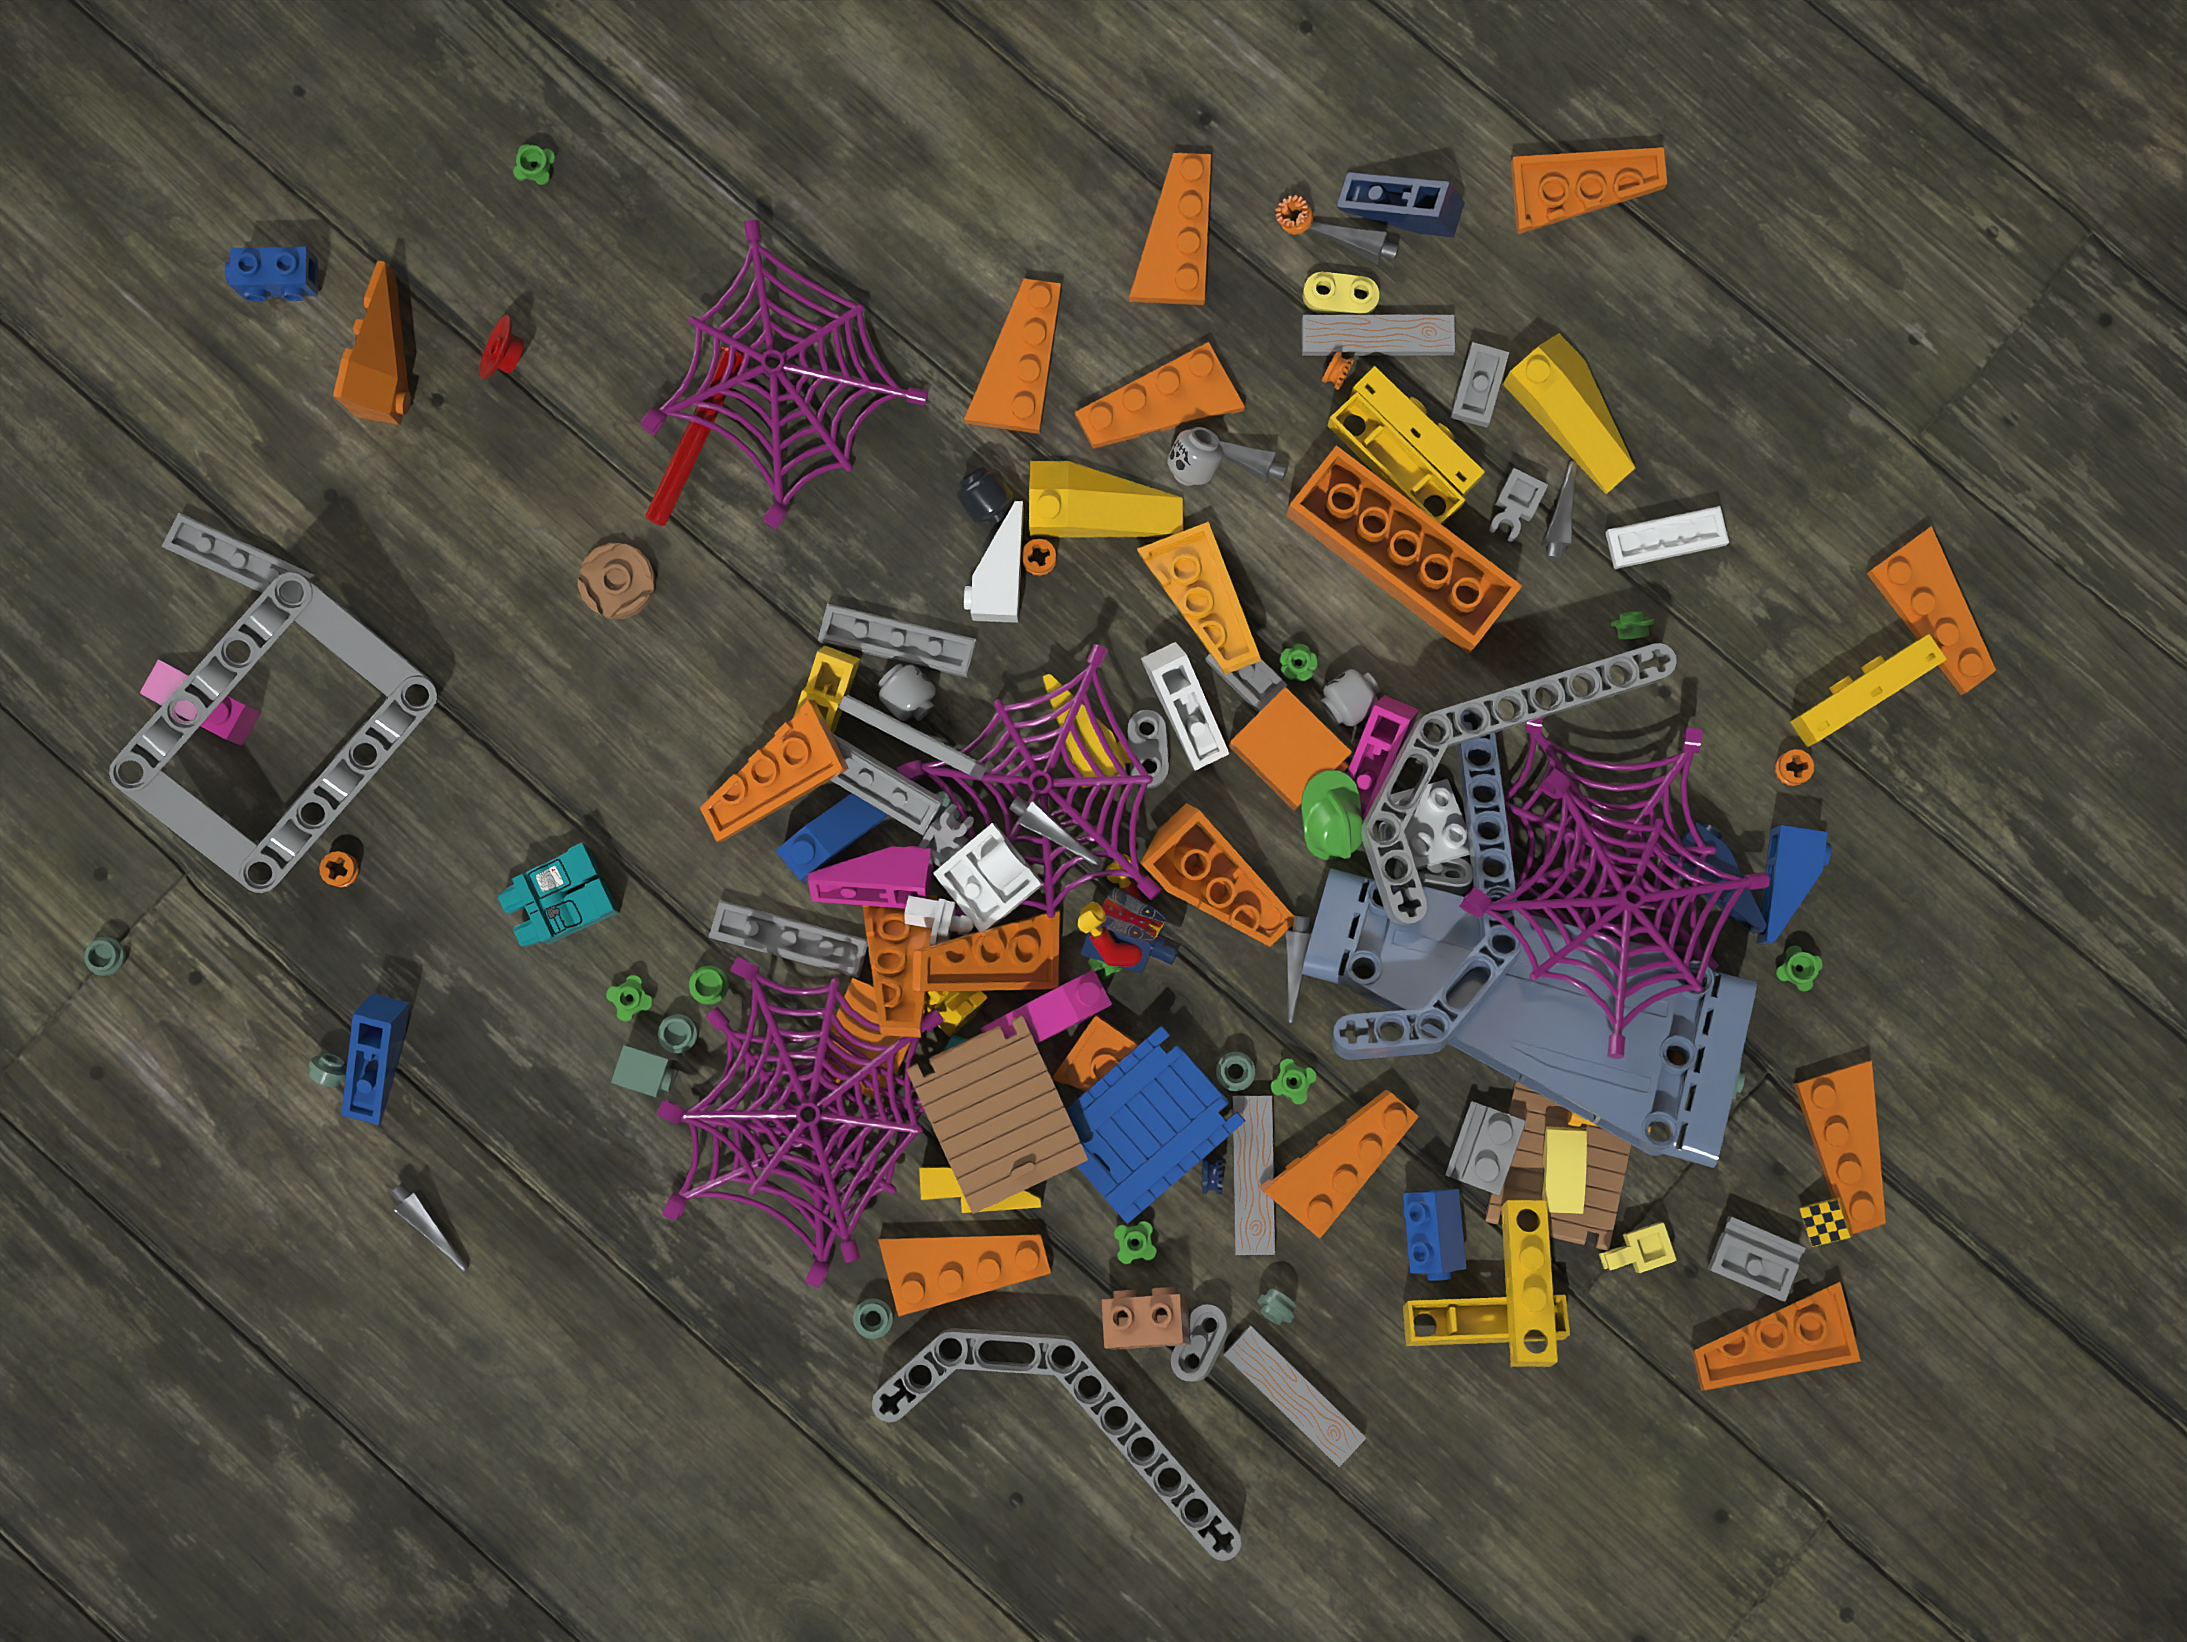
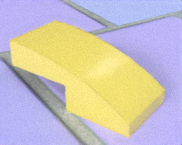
M1546 1126L1542 1159L1545 1168L1542 1200L1547 1201L1548 1212L1583 1214L1587 1165L1586 1128Z

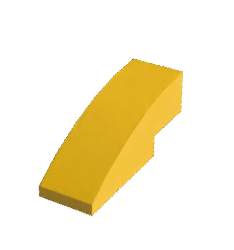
M828 646L818 650L807 686L801 692L794 716L800 711L799 708L807 700H815L830 732L834 734L843 711L838 707L843 697L849 695L861 659Z
M951 1167L919 1168L921 1200L961 1197L962 1213L971 1212ZM1025 1189L978 1212L1041 1208L1042 1198Z

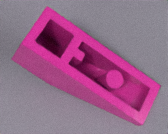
M158 660L140 694L163 705L189 675ZM227 695L200 726L228 741L243 746L261 712ZM181 700L175 705V712L189 721L196 718L197 709L192 702Z
M1386 695L1374 704L1347 772V775L1356 783L1360 796L1363 820L1366 819L1420 711Z
M892 846L810 872L807 880L812 902L906 908L908 896L930 898L934 872L931 849H923L917 846Z
M1092 970L980 1029L984 1033L1000 1025L1005 1038L1016 1034L1011 1020L1023 1015L1037 1045L1096 1015L1112 1005L1097 974Z

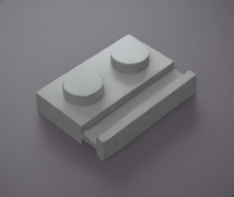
M1471 1101L1445 1175L1500 1196L1527 1121Z
M1728 1216L1727 1224L1720 1235L1707 1270L1785 1302L1798 1270L1802 1253L1804 1254L1806 1248Z

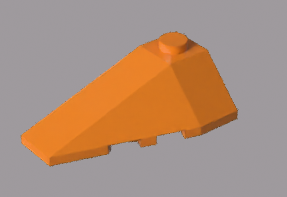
M377 261L364 296L366 315L365 318L355 320L352 330L356 334V342L353 349L345 348L333 397L357 418L401 425L403 414L406 415L409 411L411 396L408 392L396 274L385 262Z
M1187 803L1158 829L1140 862L1165 891L1269 947L1294 924V915L1204 814Z

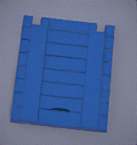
M1160 1026L1066 1109L1088 1157L1087 1161L1077 1165V1167L1127 1224L1246 1121L1238 1111L1227 1120L1219 1111L1226 1107L1229 1101L1179 1044L1174 1046L1168 1053L1160 1044L1170 1034L1163 1026Z

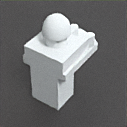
M908 896L904 913L905 924L932 928L930 946L950 940L952 931L958 932L961 935L967 934L972 930L973 922L969 917L961 915V917L955 916V902L940 898L939 901Z

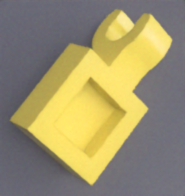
M1658 1222L1625 1233L1623 1237L1627 1246L1611 1249L1599 1254L1604 1269L1614 1270L1633 1263L1637 1273L1677 1261L1664 1222Z

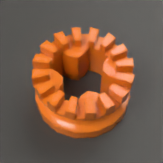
M1294 195V197L1288 196L1289 199L1286 200L1284 198L1283 203L1278 204L1279 208L1276 209V218L1283 230L1288 234H1301L1311 226L1313 212L1306 200L1301 196L1300 198L1297 195ZM1298 209L1300 214H1298L1296 222L1294 220L1291 221L1292 211Z
M1337 351L1322 378V382L1327 383L1331 381L1334 383V388L1339 390L1346 378L1344 373H1349L1355 359L1351 357L1344 359L1342 352Z
M1040 538L1031 540L1022 551L1023 566L1032 575H1047L1056 564L1055 548L1047 540ZM1035 548H1039L1042 553L1049 552V556L1045 558L1044 566H1039L1036 561L1029 562L1028 559L1033 556Z
M1790 750L1777 759L1774 771L1777 774V778L1781 780V783H1785L1787 786H1796L1811 778L1814 772L1813 759L1803 750ZM1793 758H1795L1796 764L1803 765V771L1797 773V777L1794 776L1793 771H1787L1786 765L1791 763Z
M340 851L327 854L322 859L319 867L322 879L327 884L340 888L348 887L354 883L355 879L359 876L360 868H358L359 864L354 857ZM344 859L343 867L348 872L346 876L338 875L334 879L335 872L330 869L332 867L331 864L341 863Z

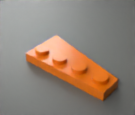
M1664 147L1513 157L1511 171L1517 235L1663 190L1667 185Z
M1173 153L1131 289L1129 302L1204 305L1211 154Z
M1023 279L964 418L965 424L1040 434L1061 294V283Z
M1207 342L1075 412V417L1094 449L1138 438L1142 434L1158 430L1162 432L1195 421L1199 423L1211 420L1215 416L1227 413L1243 412L1245 406L1210 343Z
M1932 526L1866 573L1917 640L1928 634L1931 635L1947 659L1939 664L1938 667L1960 695L1967 693L1997 671Z
M807 700L799 708L800 711L789 722H785L774 733L775 736L762 749H758L748 759L749 762L737 774H733L700 807L716 842L727 840L849 769L815 700Z
M930 895L929 899L938 901V896ZM862 905L881 1035L921 1037L927 991H913V950L930 946L932 928L905 924L904 913L906 908Z
M1055 911L1053 918H1049L1047 912L913 950V991L1038 990L1058 988L1060 911Z
M1096 1014L1051 1079L1086 1092L1140 1044Z
M1872 1060L1793 1083L1831 1198L1841 1197L1853 1234L1886 1224Z
M1385 1090L1346 1120L1347 1123L1332 1135L1330 1133L1317 1142L1318 1145L1302 1158L1297 1157L1285 1166V1171L1273 1180L1268 1179L1258 1188L1320 1239L1419 1116L1393 1093Z
M1041 1234L878 1239L898 1317L1051 1274Z
M1841 1282L1835 1283L1692 1351L1701 1391L1861 1361Z

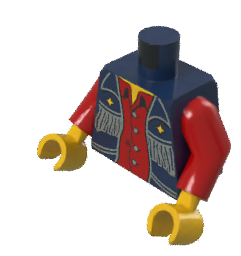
M1123 854V856L1131 863V858L1128 855ZM1115 860L1106 868V870L1126 871ZM1106 876L1109 881L1118 883L1120 887L1114 886L1102 907L1097 902H1091L1081 909L1078 927L1081 931L1088 933L1081 955L1105 962L1109 966H1117L1136 973L1143 972L1151 956L1172 965L1179 952L1181 943L1161 935L1167 921L1166 915L1148 905L1142 899L1135 882H1130L1128 877Z

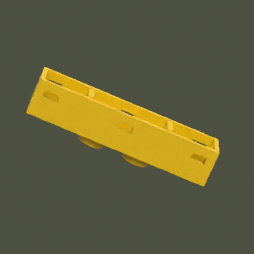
M1375 366L1353 387L1349 398L1358 392L1405 440L1414 446V449L1462 497L1481 480L1485 471L1454 442L1455 438L1451 431L1443 424L1438 423L1436 425L1426 416L1427 410L1420 401L1414 397L1409 399Z
M1358 392L1330 417L1327 426L1379 478L1441 525L1451 518L1464 504L1465 499ZM1357 415L1364 420L1365 430L1361 435L1353 436L1343 426V422L1348 416ZM1429 496H1439L1444 500L1446 509L1441 516L1434 517L1423 506L1425 499Z
M1928 634L1886 661L1880 655L1861 667L1865 674L1853 681L1850 676H1847L1829 687L1832 692L1831 696L1796 717L1790 723L1806 747H1809L1947 659L1931 635Z
M1507 1200L1501 1206L1510 1364L1511 1367H1551L1558 1362L1547 1201ZM1520 1211H1534L1537 1214L1538 1228L1535 1231L1526 1232L1518 1226L1517 1215ZM1539 1330L1544 1333L1545 1350L1542 1353H1532L1526 1348L1524 1337L1528 1331Z
M1553 1295L1556 1340H1564L1570 1336L1566 1295ZM1507 1297L1407 1301L1403 1305L1406 1346L1509 1342ZM1428 1314L1435 1320L1436 1329L1431 1336L1423 1337L1415 1332L1414 1318L1417 1315ZM1530 1330L1526 1333L1524 1342L1545 1341V1335L1537 1330Z

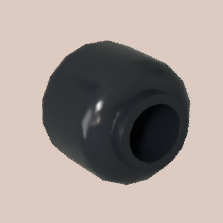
M982 466L959 481L961 488L957 494L958 500L973 522L982 523L988 520L992 526L1006 518L1009 513L1007 507L1013 502L1014 494L997 469L987 470L985 466Z

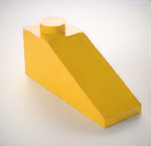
M1051 674L1043 676L1047 694L1063 686ZM1067 690L1050 700L1053 710L1056 711L1074 698V696ZM1081 704L1074 724L1082 742L1106 777L1120 776L1105 753L1091 725L1085 706ZM1070 708L1056 717L1060 728L1063 726ZM1096 718L1111 750L1126 771L1124 764L1131 762L1121 742L1116 743L1113 733ZM1070 731L1065 743L1072 763L1083 777H1098L1082 755ZM1081 786V787H1082V790H1084V789L1089 788V787H1092V786Z

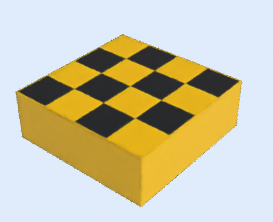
M1841 1197L1805 1205L1800 1208L1812 1247L1853 1236Z

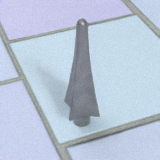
M1315 221L1307 229L1352 250L1378 265L1380 257L1395 261L1398 254L1399 246L1386 241L1387 232L1340 227Z
M1219 441L1223 448V457L1243 468L1264 483H1267L1269 476L1283 481L1288 466L1276 462V452Z
M1570 461L1556 508L1541 543V546L1548 547L1546 559L1553 562L1561 561L1563 551L1567 552L1568 545L1572 544L1573 494L1577 463L1575 461Z
M1019 796L1016 797L1009 809L1021 817L1017 822L1018 824L1065 847L1097 868L1102 866L1103 862L1101 859L1071 836L1036 800L1029 804Z
M1294 916L1293 930L1285 931L1288 973L1286 1020L1290 1024L1294 1023L1296 1018L1297 1004L1304 976L1301 972L1312 934L1308 932L1310 917Z
M403 1182L393 1189L390 1193L400 1204L393 1211L434 1243L461 1271H467L469 1268L467 1262L446 1235L422 1191L419 1189L412 1194Z

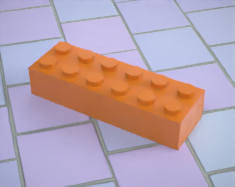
M1337 445L1293 499L1286 513L1289 519L1468 655L1522 587L1512 577Z

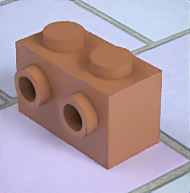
M1175 1287L1152 1289V1296L1137 1297V1290L1114 1291V1299H1102L1105 1349L1119 1350L1191 1345L1188 1296L1176 1294Z

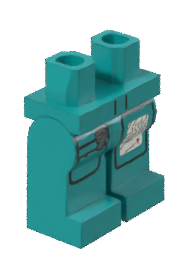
M582 842L568 849V852L555 859L539 865L525 874L512 878L514 885L497 895L507 915L526 908L530 920L513 927V932L519 945L522 947L536 945L541 942L550 945L561 938L620 913L606 883L601 880L603 876L589 847Z

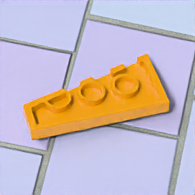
M1209 522L1137 549L1142 560L1224 674L1261 661Z

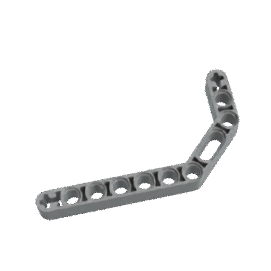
M1662 643L1651 644L1434 711L1419 719L1409 732L1361 828V838L1388 918L1395 924L1409 925L1421 920L1426 914L1427 900L1404 830L1447 747L1653 684L1674 671L1677 663L1674 651ZM1650 659L1651 661L1658 660L1660 667H1650L1639 672V665ZM1611 666L1619 667L1624 673L1623 684H1617L1611 679L1609 673ZM1574 677L1582 678L1586 682L1588 687L1586 696L1579 695L1574 691L1572 685ZM1541 688L1549 693L1551 697L1549 707H1543L1538 704L1535 698L1537 689ZM1500 700H1506L1512 704L1514 708L1512 719H1507L1500 715L1498 711ZM1468 711L1475 715L1477 719L1475 730L1471 731L1463 727L1460 718L1462 712ZM1425 723H1433L1439 728L1440 739L1438 742L1426 739L1423 734ZM1407 758H1417L1423 766L1422 775L1405 806L1396 805L1391 799V789ZM1376 821H1383L1388 824L1391 834L1387 841H1380L1374 836L1372 828ZM1389 858L1397 859L1402 865L1403 872L1399 879H1392L1385 872V863ZM1408 883L1409 888L1392 893L1391 887ZM1403 898L1406 902L1412 901L1414 904V908L1409 910V915L1407 912L1400 913L1398 910V905L1403 903Z
M960 1328L946 1329L889 1378L873 1396L872 1410L881 1421L889 1423L901 1419L956 1369L1055 1375L1213 1558L1220 1561L1230 1560L1240 1551L1241 1536L1233 1520L1083 1347L1070 1336ZM944 1339H957L962 1345V1354L957 1358H948L943 1355L941 1342ZM988 1340L1025 1342L1034 1348L1035 1357L1028 1363L989 1361L981 1355L980 1346ZM1059 1345H1067L1073 1349L1075 1359L1068 1365H1059L1052 1357L1053 1350ZM916 1365L927 1366L932 1372L931 1382L926 1385L915 1383L911 1377L912 1367ZM1089 1375L1095 1376L1101 1383L1100 1391L1092 1396L1083 1394L1078 1386L1079 1381ZM901 1378L908 1392L897 1403L899 1410L893 1406L889 1409L884 1408L883 1403L886 1400L884 1393L889 1397L896 1394L903 1386L902 1383L897 1381ZM910 1393L914 1394L915 1397L911 1398ZM1113 1406L1122 1407L1128 1414L1127 1420L1120 1426L1110 1425L1105 1419L1106 1411ZM1139 1437L1149 1438L1154 1444L1153 1451L1147 1456L1136 1455L1131 1449L1135 1439ZM1165 1468H1174L1181 1476L1176 1485L1166 1487L1158 1481L1159 1473ZM1198 1498L1206 1503L1207 1508L1203 1515L1194 1518L1186 1514L1184 1509L1188 1501ZM1212 1520L1221 1534L1225 1535L1230 1532V1544L1228 1546H1225L1223 1543L1215 1546V1535L1208 1526Z

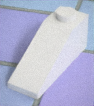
M1023 501L1014 502L972 576V586H965L964 609L971 610L973 621L1018 623L1024 520Z
M1174 642L1141 658L1154 690L1193 769L1196 771L1228 755L1229 751L1188 656L1181 647Z

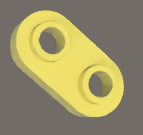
M1318 272L1311 275L1307 279L1303 290L1304 303L1310 310L1316 313L1331 315H1370L1375 310L1380 295L1378 286L1368 277L1330 272ZM1324 285L1328 287L1330 292L1327 295H1321L1317 292L1316 288ZM1359 289L1364 290L1367 293V297L1365 299H1358L1355 297L1354 292Z

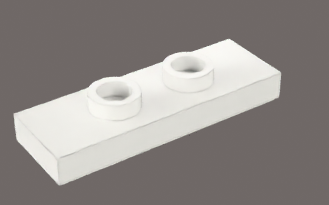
M1720 506L1608 529L1605 532L1614 569L1722 547L1729 543Z

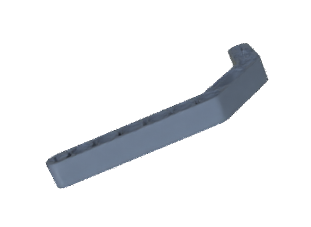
M1468 711L1462 712L1460 718L1463 727L1472 731L1471 722H1474L1477 727L1475 715ZM1495 733L1456 744L1474 886L1484 892L1491 902H1496L1514 892L1516 886ZM1481 756L1487 761V764L1476 766L1469 761V758ZM1477 792H1485L1492 797V801L1487 803L1479 802L1473 795ZM1484 828L1491 829L1497 834V838L1492 840L1484 839L1479 835L1478 831ZM1488 865L1496 866L1502 871V875L1490 877L1486 875L1483 868ZM1507 910L1508 912L1502 916L1522 934L1519 912L1517 910ZM1486 913L1482 917H1478L1481 941L1424 1008L1343 1016L1334 1026L1332 1039L1334 1051L1338 1056L1348 1060L1439 1052L1448 1044L1512 968L1520 954L1521 943L1509 929L1494 917ZM1504 940L1512 946L1513 951L1506 954L1500 953L1494 949L1492 943ZM1470 970H1481L1487 975L1488 981L1465 1007L1455 1008L1447 1002L1446 997ZM1428 1023L1435 1024L1441 1029L1442 1035L1437 1038H1429L1423 1034L1421 1027ZM1385 1027H1395L1401 1032L1402 1038L1394 1042L1388 1041L1382 1037L1380 1031ZM1368 1028L1374 1029L1372 1036L1373 1043H1369V1035H1367ZM1346 1031H1353L1354 1037L1357 1038L1356 1043L1349 1044L1348 1038L1345 1037Z

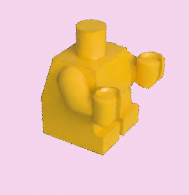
M981 990L927 991L925 1007L928 1012L933 1008L938 1010L944 1018V1021L938 1026L951 1037L976 1017L987 996Z

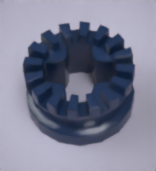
M1202 1159V1194H1207L1208 1191L1214 1190L1216 1194L1222 1195L1221 1181H1223V1177H1219L1223 1174V1171H1221L1223 1168L1222 1159H1217L1215 1163H1209L1207 1159Z

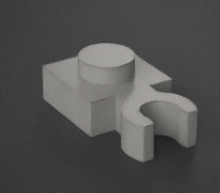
M1513 468L1495 504L1504 509V512L1495 516L1490 524L1489 532L1494 533L1500 523H1507L1511 527V533L1507 540L1512 542L1521 530L1519 518L1528 522L1532 519L1548 484Z
M954 804L945 810L940 819L937 818L930 825L918 846L923 849H931L932 861L938 867H941L968 843L969 840L963 835L974 822V818L971 816L963 823L958 822L954 818V811L957 808Z

